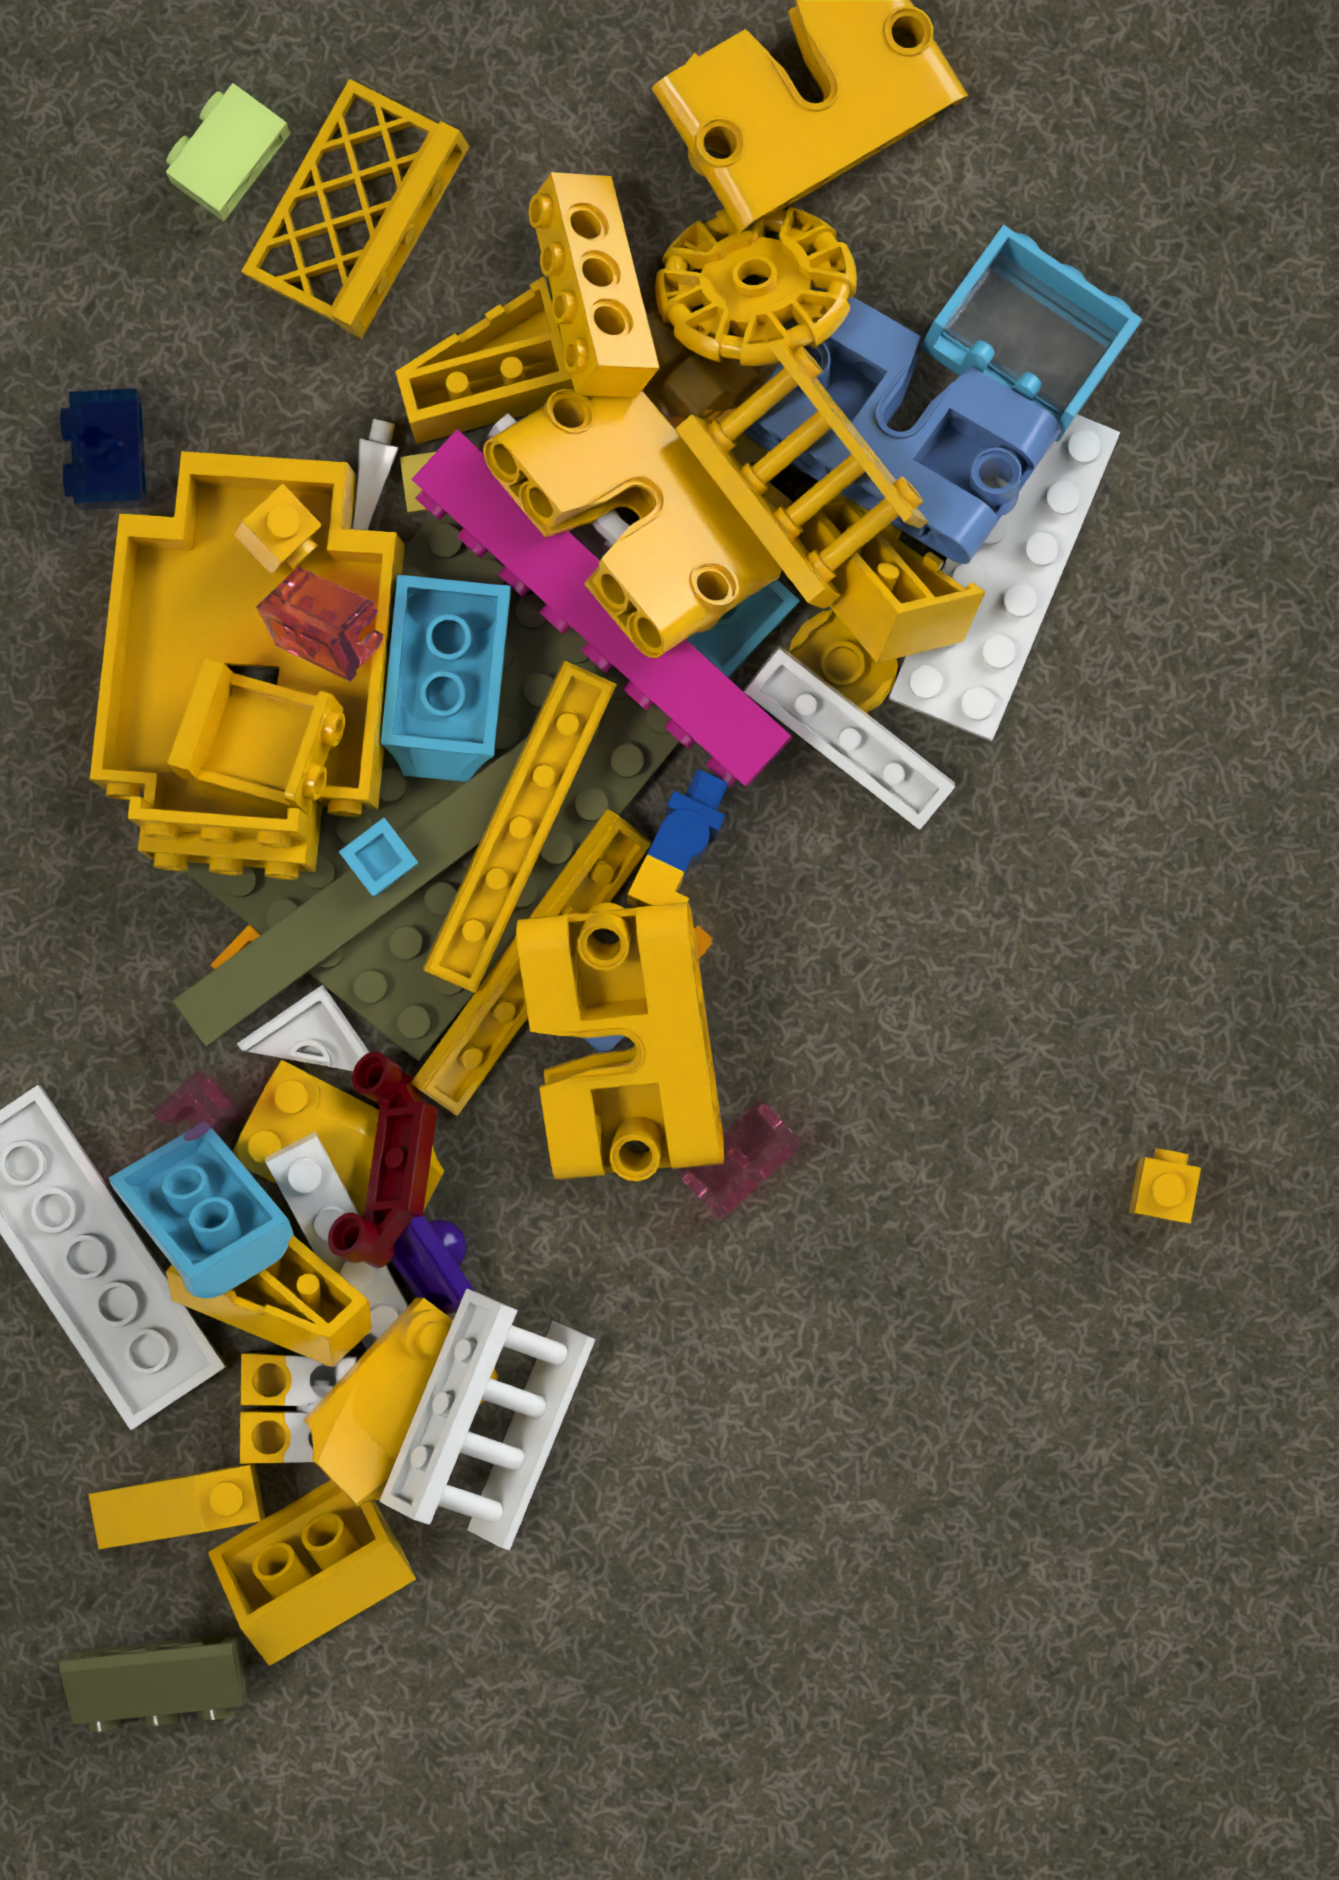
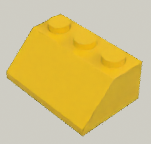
M329 1480L208 1552L241 1630L269 1666L416 1580L402 1547L375 1501H369L357 1507L332 1480Z

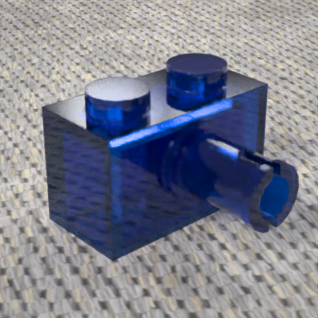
M137 388L69 392L70 407L61 408L60 411L63 442L71 441L72 463L63 464L65 497H73L74 504L80 511L147 507L142 396Z

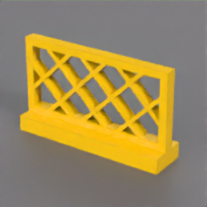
M349 79L241 272L282 296L340 325L342 329L362 339L470 146L460 130L442 121L438 124ZM357 97L375 107L379 125L349 134L345 116ZM385 113L397 119L387 122ZM413 126L428 134L418 152L397 159L391 133ZM340 127L342 137L332 140ZM383 136L390 161L360 171L353 145ZM346 148L352 173L322 182L318 164L324 153ZM409 167L405 176L402 177L401 169ZM393 172L397 190L392 199L370 207L363 182ZM313 175L315 185L305 188ZM356 184L362 210L333 219L326 193ZM318 196L325 222L296 231L291 212L297 201ZM382 215L377 226H375L373 218ZM366 220L370 238L364 249L343 255L336 230ZM284 224H286L288 234L278 237ZM329 233L335 258L306 267L299 242ZM291 244L298 270L275 277L260 269L271 249ZM355 264L350 274H348L346 266ZM339 269L343 286L331 306L314 297L309 278ZM301 281L304 291L290 284Z

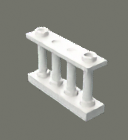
M466 1288L379 1502L413 1520L429 1525L437 1506L470 1516L472 1519L468 1526V1531L501 1548L510 1550L596 1339L555 1321H552L546 1337L512 1325L518 1310ZM503 1346L537 1358L524 1390L490 1378ZM481 1399L515 1411L503 1443L469 1432ZM459 1453L494 1464L481 1496L447 1485Z

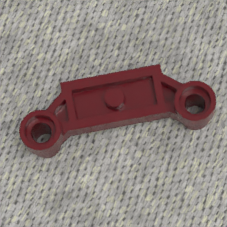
M380 1052L365 1054L359 1059L352 1073L354 1089L358 1093L376 1101L380 1107L364 1215L360 1216L349 1212L339 1216L332 1224L328 1234V1246L333 1254L351 1263L364 1262L374 1268H382L390 1262L394 1254V1242L414 1217H423L438 1112L437 1108L423 1101L417 1091L418 1089L411 1083L414 1078L402 1072L396 1061Z

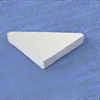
M321 985L237 1043L242 1051L349 1071L354 1070L361 1057L370 1053L324 985Z

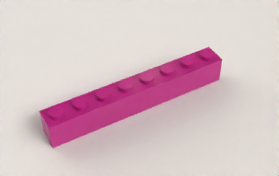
M456 430L411 479L422 489L415 497L418 502L439 521L447 513L463 527L457 537L481 559L488 551L505 565L498 573L505 582L522 597L531 589L541 598L546 605L539 613L563 635L571 627L588 642L581 651L605 673L612 666H615L627 677L629 681L622 689L646 711L654 703L671 718L664 727L687 749H690L697 742L713 756L705 765L721 780L727 782L729 787L737 780L745 787H748L791 741L793 737L686 639L658 658H650L644 655L584 585L586 580L600 565V560L568 531L545 538L491 473L484 459V454L460 431Z

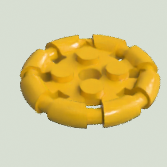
M791 206L787 211L781 210L764 221L760 217L755 220L752 228L742 233L738 232L725 209L718 210L716 212L717 217L705 223L698 220L686 228L670 244L663 255L662 262L665 267L656 274L655 300L664 324L675 327L674 336L685 347L719 363L723 361L724 357L740 360L741 366L756 367L781 363L770 349L777 341L784 343L792 352L800 346L805 347L807 345L815 349L834 334L845 321L850 312V305L847 300L856 294L857 271L847 244L836 240L837 233L835 229L825 221ZM766 231L780 232L779 240L765 238ZM695 269L702 270L701 273L693 272ZM750 275L769 278L759 285H748L742 282L743 279ZM812 287L826 289V292L814 291ZM701 304L704 305L703 308L691 313L693 308ZM794 318L798 325L786 330L782 324ZM730 329L737 336L728 335Z

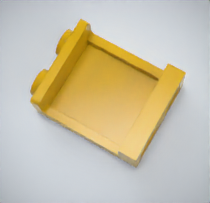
M204 658L167 765L181 779L286 809H300L305 814H308L312 799H319L326 784L327 769L324 767L330 747L337 746L343 735L345 715L342 712L344 708L330 693L320 691L318 696L260 681L233 673L225 663Z

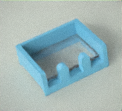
M1003 225L934 320L919 349L959 376L972 366L1051 413L1061 425L1062 431L1055 440L1059 442L1143 319L1133 313L1130 307L1120 298L1108 296L1087 282L1082 273L1076 268L1067 264H1061L1040 250L1036 242L1029 236L1015 233Z

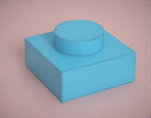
M382 818L339 851L373 898L377 897L419 865L418 861L385 818Z

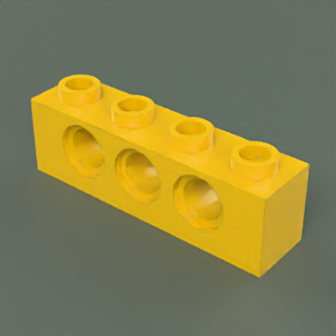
M551 172L539 191L531 198L528 214L531 226L536 229L541 250L540 267L542 273L547 276L553 299L552 316L555 323L559 324L564 345V366L571 374L576 395L637 398L659 369V364L612 176Z

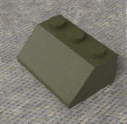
M241 1633L75 1650L59 1661L60 1675L72 1723H88L89 1732L123 1728L122 1719L144 1717L145 1726L174 1724L179 1722L178 1713L201 1711L202 1720L225 1719L236 1716L235 1707L244 1706L248 1701Z

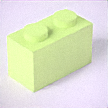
M234 83L231 84L225 94L217 91L208 100L200 114V119L203 120V123L191 139L186 135L179 139L166 159V163L170 165L166 170L170 182L223 222L291 134L287 122Z

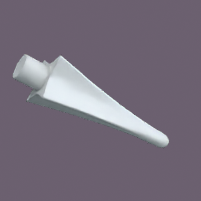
M373 419L369 440L359 439L357 483L352 529L368 530L384 483L398 452V447L390 446L395 427L393 423Z

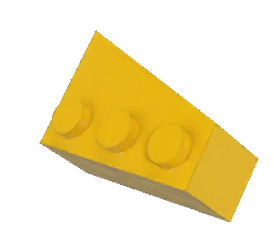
M545 276L530 284L528 291L505 306L501 307L499 304L485 313L486 318L457 336L454 333L395 371L416 445L452 435L456 430L464 432L497 423L507 413L513 418L533 413L544 406L554 391L562 388H574L571 374L564 366V345L559 326L555 323L552 316V301Z
M839 494L801 526L803 532L798 536V539L809 553L814 549L820 553L864 516L868 510ZM892 524L887 525L834 570L837 576L831 580L841 596L832 602L829 607L876 663L963 642L986 593L973 582L969 583L965 588L940 569L944 561L933 553L928 552L923 558L899 540L902 531Z
M294 1235L289 1240L288 1248L283 1257L230 1291L214 1298L193 1296L186 1290L181 1275L173 1265L166 1270L172 1301L332 1368L372 1330L369 1300Z

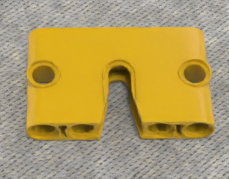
M795 0L796 6L788 11V15L804 63L822 92L823 102L820 103L805 101L785 69L746 29L679 67L654 84L652 91L688 147V159L691 167L698 174L707 178L739 233L752 228L755 220L762 217V221L766 220L934 120V115L951 104L955 107L968 97V94L933 38V25L930 18L923 10L914 7L911 0ZM903 27L909 30L914 36L915 47L903 48L899 46L893 39L892 28ZM715 136L723 139L728 145L729 157L716 159L710 156L704 147V138Z
M562 388L554 391L543 407L493 436L484 444V459L489 470L545 538L593 523L618 507H627L637 513L640 520L630 525L599 561L600 565L586 580L584 585L632 643L644 655L650 658H658L696 632H705L712 629L723 614L780 577L782 568L681 436L643 391L640 392L637 398L579 396L575 394L574 388Z
M604 902L595 905L586 913L518 919L516 926L517 948L530 1032L581 1038L621 1035L630 1038L635 1044L633 1048L627 1050L593 1053L544 1069L545 1084L539 1087L554 1179L563 1180L606 1176L607 1173H617L628 1181H641L652 1176L658 1168L672 1167V1169L724 1164L723 1129L693 917L689 902L625 909L615 903ZM601 928L609 929L615 932L620 940L613 944H603L593 937L592 932ZM632 1140L641 1141L650 1150L641 1154L633 1153L624 1144Z

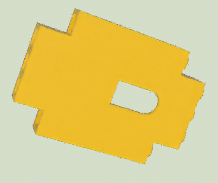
M181 451L174 517L119 514L90 780L100 788L106 789L105 796L120 800H130L128 819L140 828L138 851L150 860H154L153 867L169 871H187L188 862L210 864L209 872L238 876L243 875L244 867L265 868V876L270 878L297 880L299 878V871L316 872L323 806H328L327 813L343 817H360L362 809L378 810L384 757L381 734L397 575H402L405 544L396 532L352 529L357 475L347 462ZM284 484L322 526L312 538L318 547L294 569L286 562L271 575L233 534L242 520L280 485ZM204 658L222 662L226 665L279 669L277 685L318 696L320 691L330 693L344 708L342 712L345 715L343 735L337 746L330 747L324 767L327 769L326 784L319 799H312L308 814H305L300 809H286L181 779L167 765ZM140 792H144V798L140 797Z

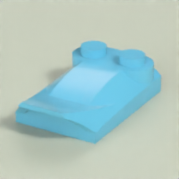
M397 575L381 745L392 754L403 776L468 782L475 772L494 756L511 586Z
M207 1121L202 1122L109 1177L113 1189L181 1275L186 1290L196 1297L214 1298L222 1295L273 1265L283 1257L288 1248V1242L293 1236L289 1219Z

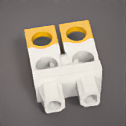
M243 1352L241 1354V1405L296 1406V1411L242 1410L240 1412V1464L313 1462L312 1435L310 1428L303 1422V1419L356 1363L357 1357H343L332 1368L304 1355Z

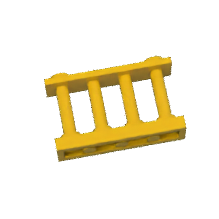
M777 341L770 349L784 366L780 372L721 422L713 420L709 423L692 414L675 430L809 604L825 609L841 596L831 580L837 576L834 570L898 516L905 523L921 529L928 521L918 509L924 503L920 494L903 476L895 480L816 378L823 371L815 359L802 346L792 352L784 343ZM799 385L818 411L754 465L747 463L742 466L731 451L737 446L735 439ZM833 429L851 452V455L787 509L780 506L776 510L764 494L770 489L768 482L829 430ZM866 472L885 498L820 553L816 549L809 553L798 539V536L803 532L801 526Z

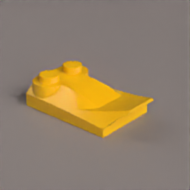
M281 1060L257 1101L232 1153L246 1169L277 1184L266 1164L265 1157L316 1132L359 1214L363 1216L379 1110ZM433 1147L424 1210L445 1171L438 1161Z
M416 1297L303 1419V1422L310 1428L312 1435V1461L357 1507L369 1501L380 1500L453 1322L449 1316L425 1298ZM494 1367L490 1378L497 1380L499 1376Z

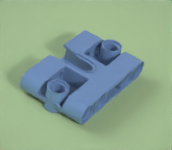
M852 297L847 300L850 305V312L837 331L815 349L810 345L803 347L815 359L823 371L816 378L895 480L903 476L922 497L924 503L918 509L928 521L926 525L918 529L905 523L900 516L890 524L957 563L969 564L1000 518L1015 508L1019 498V491L1062 431L1061 425L1051 413L971 366L930 402L911 429L904 432L891 430L887 424L902 404L919 359V355L915 352L921 336ZM782 363L779 364V366L773 372L771 377L765 383H767L771 378H773L778 372H780L784 368ZM798 385L743 433L756 444L770 452L818 410ZM831 429L796 458L791 465L820 481L851 455V452L833 429ZM866 472L840 493L868 511L885 498ZM989 477H998L1008 484L1002 488H991L982 481Z

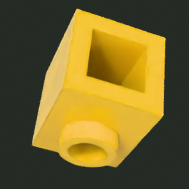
M282 484L242 520L233 535L273 575L286 562L293 569L296 568L318 547L312 538L322 524Z
M1155 1148L1154 1158L1139 1157L1129 1213L1191 1224L1201 1168L1187 1165L1189 1154Z

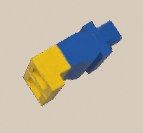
M697 769L685 795L673 791L666 806V818L662 822L628 892V904L634 907H645L689 901L688 897L677 893L689 867L699 862L704 856L709 837L716 840L722 828L725 815L717 810L726 793L727 782Z

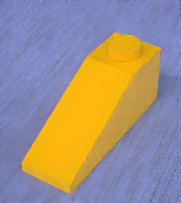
M256 1463L239 1464L88 1494L98 1549L208 1532L260 1522L266 1517Z

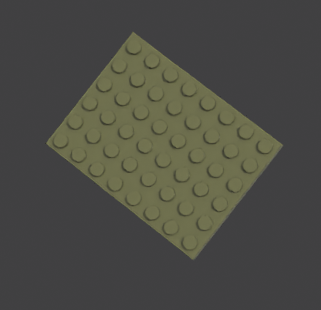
M448 513L440 521L432 514L405 547L402 575L510 586L498 575L505 565L489 551L481 559L457 537L463 527ZM511 587L494 756L486 761L475 772L473 777L529 736L563 660L617 685L479 987L515 938L518 919H527L531 916L606 809L620 816L680 743L664 727L671 719L655 703L646 711L622 689L629 681L627 677L615 666H612L605 673L581 651L588 642L571 627L563 635L539 613L546 603L531 589L522 597ZM384 747L378 810L362 809L360 817H343L327 813L328 806L322 807L316 872L299 871V878L297 880H284L265 876V868L244 867L243 875L234 876L209 872L210 864L189 862L188 869L184 872L259 933L263 934L351 869L339 851L382 818H385L396 834H398L466 782L403 776L398 763ZM477 847L308 972L418 1062L421 1061L475 994L424 971L423 966Z

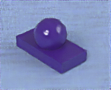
M424 1215L423 1217H414L394 1242L395 1249L391 1260L416 1297L425 1298L446 1315L455 1313L459 1308L466 1288L475 1291L459 1268L466 1256L467 1250L464 1234L453 1222L444 1220H431L428 1222Z

